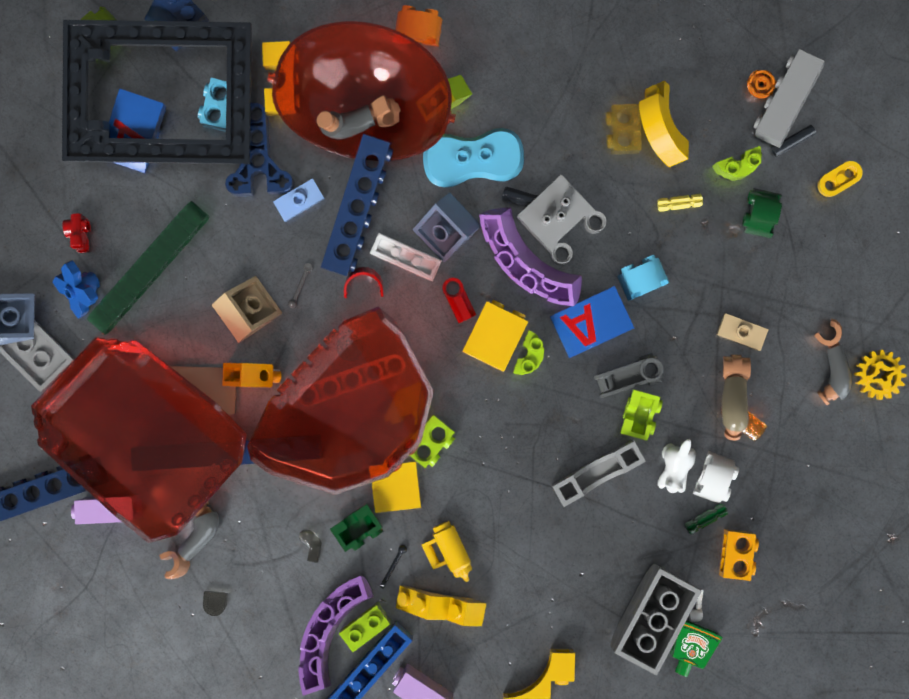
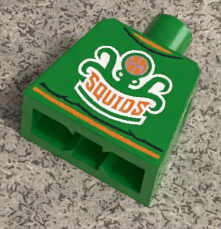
M686 620L670 650L672 657L679 659L675 672L688 677L692 665L704 669L723 637L715 631Z

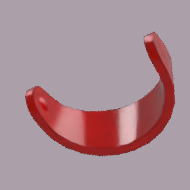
M359 267L347 276L344 285V298H347L348 283L359 275H368L374 278L380 286L381 297H384L383 281L375 270L369 267Z

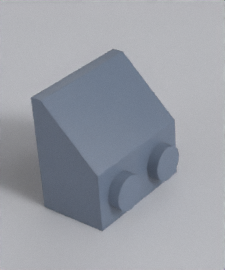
M448 193L435 203L413 228V231L443 262H446L481 227V224L451 193Z

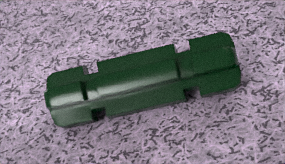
M720 503L714 507L715 509L707 510L695 517V520L691 519L684 524L689 534H694L699 531V528L703 529L717 521L718 517L722 518L728 515L726 506Z

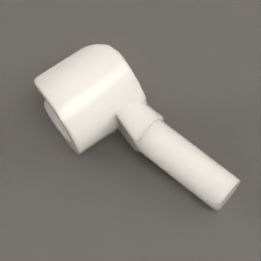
M701 590L702 592L696 601V609H692L688 616L690 622H699L703 618L701 604L704 590Z

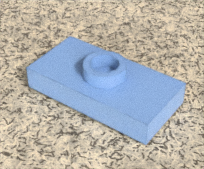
M312 178L276 199L273 203L283 220L287 222L325 198Z

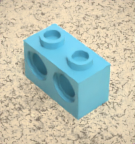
M211 78L210 83H206L203 96L206 97L204 106L201 105L198 111V119H200V123L204 127L226 132V95L222 99H217L216 92L219 89H226L227 81ZM214 111L221 112V116L217 121L210 120V115Z

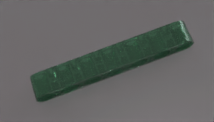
M190 201L87 317V320L103 335L108 334L201 230L210 216L197 204Z

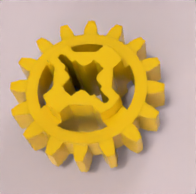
M878 350L877 354L875 351H870L869 357L862 356L863 364L856 363L860 371L854 372L855 376H859V380L855 384H862L863 386L860 392L865 393L869 391L867 396L869 398H873L876 394L877 400H882L883 395L887 399L892 398L891 392L899 394L900 392L897 387L905 386L901 378L907 377V374L901 373L905 365L898 364L901 358H892L893 352L890 351L885 354L884 350ZM880 359L887 361L891 366L884 365ZM880 371H888L884 373V375H882L881 378H873L877 376V374H879ZM870 383L876 384L877 388H880V390H876L873 387H871Z

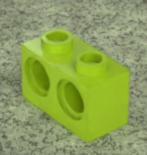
M433 414L404 451L424 468L428 465L433 467L441 457L438 452L443 447L447 449L455 440L452 436L455 431ZM441 427L445 430V437L442 440L433 438L432 430L434 428ZM421 445H426L431 450V454L427 458H422L417 453V449Z
M377 601L340 630L339 635L350 650L354 652L389 626L391 618Z

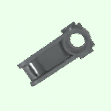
M653 353L639 357V361L593 376L594 380H597L601 391L600 398L646 383L650 386L662 382L661 378L664 377L663 365L658 360L657 355L653 356ZM648 363L655 364L657 369L656 373L652 376H648L645 372V366Z

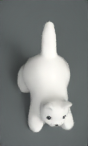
M686 439L681 447L670 443L663 448L662 456L666 466L658 479L659 488L666 487L670 493H676L677 491L680 493L685 492L687 474L695 464L696 451L690 448V439Z

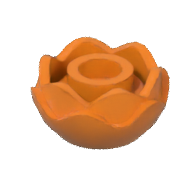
M756 70L747 80L748 91L756 98L769 97L775 90L776 80L768 70Z

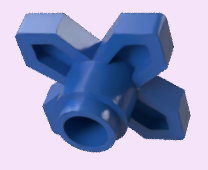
M71 260L62 266V273L57 275L52 282L59 293L64 294L69 299L70 309L79 319L89 312L88 306L98 300L95 292L100 287V282L93 272L81 273L74 261Z

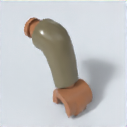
M731 354L730 357L723 356V377L725 382L722 395V423L726 427L724 435L727 439L733 441L739 440L742 435L741 432L748 428L747 380L751 374L750 358H743L741 355Z

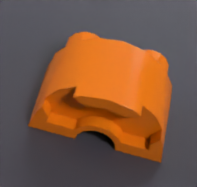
M402 6V10L397 13L393 40L414 41L424 45L439 47L443 21L438 16L439 11L425 9L424 12L416 10L413 6Z

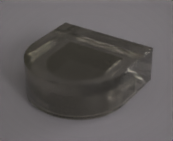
M204 591V611L211 616L222 614L227 607L228 593Z

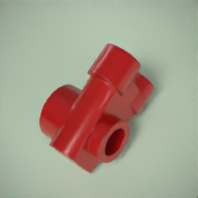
M81 213L71 214V219L63 220L64 235L66 238H70V247L76 249L78 253L89 252L87 233L91 231L90 222Z

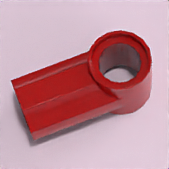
M453 277L444 281L442 291L458 324L476 316L477 314L465 292L462 282ZM451 281L459 285V291L455 295L449 294L446 290V285Z

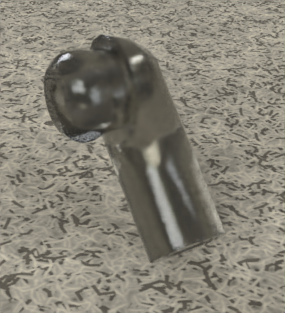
M302 530L299 533V540L304 542L309 548L307 561L318 563L322 545L321 540L313 531Z

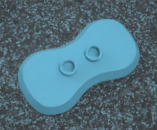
M505 128L493 129L473 138L441 134L433 137L425 145L423 153L424 170L429 181L440 187H453L472 178L508 181L515 178L522 171L524 149L519 136L514 131Z

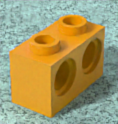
M724 529L719 570L720 576L751 581V576L755 575L756 562L753 561L754 552H757L759 547V540L756 538V534ZM739 538H745L746 545L743 549H737L736 542ZM737 561H742L744 565L740 572H734L733 566Z

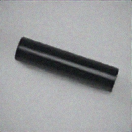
M809 125L786 138L780 148L776 146L771 147V151L775 157H778L815 136L816 130L812 125Z

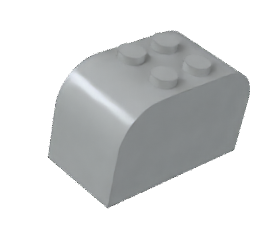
M653 564L644 575L611 640V648L614 653L657 676L702 591L695 585Z

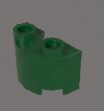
M756 188L749 191L747 204H751L750 212H745L742 226H745L744 233L771 238L774 235V225H778L782 203H780L782 194Z
M368 504L360 507L330 528V531L345 552L351 548L353 551H356L365 544L363 541L365 538L371 536L374 539L384 532L383 526Z

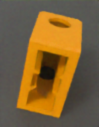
M223 363L222 386L272 387L273 383L281 381L280 369H273V364Z

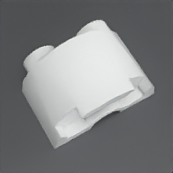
M708 451L702 473L697 480L692 494L716 503H720L722 500L727 502L731 494L729 486L732 479L735 480L737 478L739 467L735 466L734 460Z

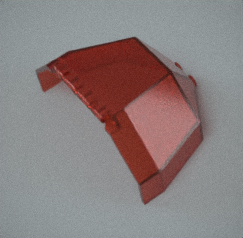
M379 306L344 320L338 326V330L334 328L323 340L328 346L325 348L322 344H319L307 357L312 363L309 365L306 361H303L291 374L296 380L293 381L287 378L277 389L280 395H274L268 401L247 445L250 460L265 472L337 495L389 477L393 472L399 470L403 461L409 455L417 451L422 441L434 390L397 322Z

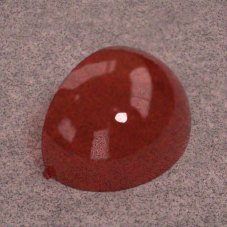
M343 21L315 27L293 40L282 53L276 71L274 73L269 72L267 82H271L273 85V103L284 123L309 143L344 157L356 158L364 133L391 142L390 147L394 148L390 161L413 157L433 147L444 135L447 125L449 123L454 124L456 114H452L451 111L452 94L446 73L436 58L414 39L382 25L368 22ZM383 95L386 99L393 98L401 110L398 123L389 127H379L377 120H374L376 125L345 139H334L326 136L317 124V117L321 112L335 111L345 113L366 105L372 109L370 104ZM369 155L366 159L368 161H379L375 155Z

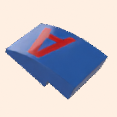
M119 89L109 120L110 138L158 139L161 132L159 128L167 107L164 103ZM115 163L145 174L149 163Z
M615 286L550 316L569 358L634 329L633 323Z

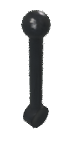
M405 545L399 546V552L379 586L384 589L402 554L407 552Z

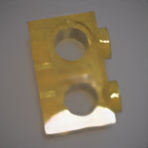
M639 104L612 105L609 109L610 112H606V125H610V135H607V148H611V155L639 154L642 150ZM625 113L628 116V122L620 123L617 119V114ZM626 136L629 139V145L621 146L618 143V137Z

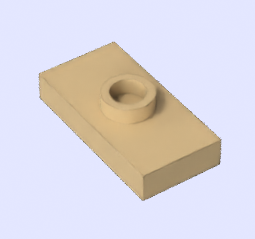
M724 313L716 335L761 351L769 329Z

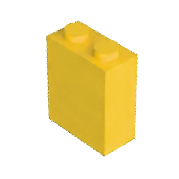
M492 300L491 303L486 302L462 352L504 372L528 321L524 320L526 315L516 310L510 313L504 310L505 305Z

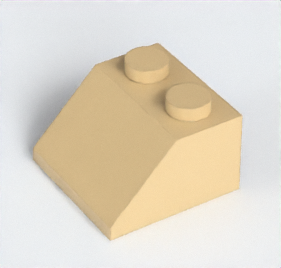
M257 276L228 290L212 304V307L238 343L253 335L282 314V311Z

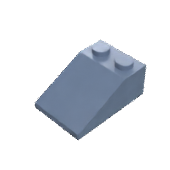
M0 294V345L34 339L35 294Z

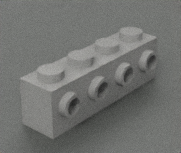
M800 49L796 56L791 55L786 65V68H789L786 75H781L776 83L775 88L778 89L774 96H769L764 106L767 109L764 116L759 115L753 128L756 129L755 137L780 148L824 67V60Z

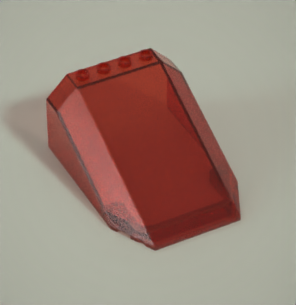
M95 337L31 405L32 414L34 415V426L38 430V446L107 510L147 543L178 535L241 465L247 433L214 400L137 340L123 342L118 339L106 340Z

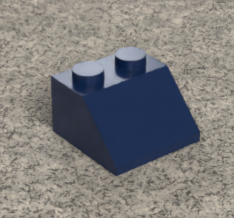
M154 0L144 18L145 21H209L207 16L192 0ZM171 46L176 52L182 48Z

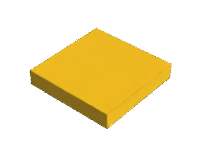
M416 461L370 467L375 513L421 508Z

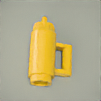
M449 520L433 527L434 538L421 545L433 570L447 564L455 578L461 577L465 582H468V574L472 571L471 560L455 526L451 525ZM437 542L444 557V560L439 562L431 545Z

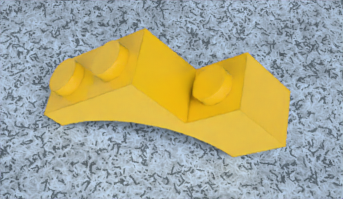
M400 585L395 608L427 620H448L462 626H482L486 603L472 598L442 595Z
M550 649L549 660L541 676L527 688L517 692L503 693V699H550L551 681H555L557 685H568L569 682H574V650Z

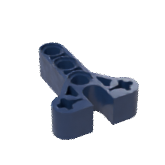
M251 103V114L255 110H261L262 116L258 120L251 119L250 165L241 164L235 173L227 177L225 186L234 196H254V178L258 174H265L267 178V192L270 195L287 194L294 188V179L288 172L282 171L271 159L268 115L261 104ZM258 132L262 133V141L254 143L252 141L253 135ZM259 155L264 156V163L261 166H255L253 163L254 158ZM282 177H285L289 183H285V187L282 188L278 182H281ZM236 180L242 183V185L238 186V190L232 186L236 184Z

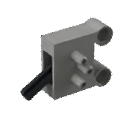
M562 175L539 196L511 187H505L502 195L503 200L526 206L517 216V219L550 253L552 261L557 265L568 263L573 255L572 248L568 244L558 243V241L583 218L584 228L589 233H599L606 226L605 215L595 211ZM591 217L600 219L601 226L599 228L590 226L589 219ZM558 248H563L567 251L568 256L565 260H559L556 257L555 252Z

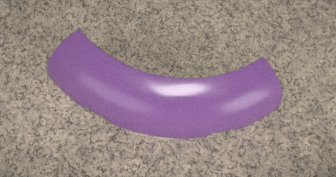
M511 207L492 209L479 215L486 242H489L495 254V260L514 282L531 294L536 293L541 297L547 298L549 302L567 306L576 305L581 293L582 275L559 271L535 256L518 233Z
M356 577L339 586L319 605L308 622L300 646L299 680L303 696L332 686L329 677L328 657L335 631L352 609L374 597L365 577Z

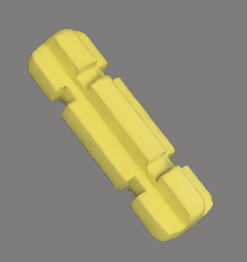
M693 194L691 197L685 195L657 200L659 211H668L670 208L671 210L685 209L690 206L700 207L703 205L701 194Z

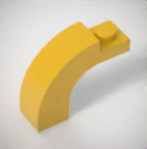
M664 80L645 89V99L639 101V110L645 134L659 158L668 167H671L689 159V141L679 132L672 120L669 109L670 85Z

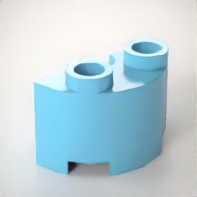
M655 255L642 259L643 264L638 267H634V264H631L621 269L622 274L618 275L617 278L628 301L670 283L659 258H656Z

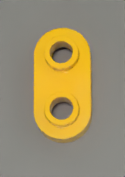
M847 161L823 175L818 181L819 192L823 196L832 197L852 186L862 177L861 166L855 161ZM846 170L851 171L852 176L850 178L845 175ZM826 182L832 183V189L826 188Z

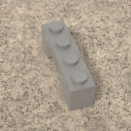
M630 440L552 483L551 486L561 504L565 507L585 496L589 491L607 480L626 473L646 461L635 441Z

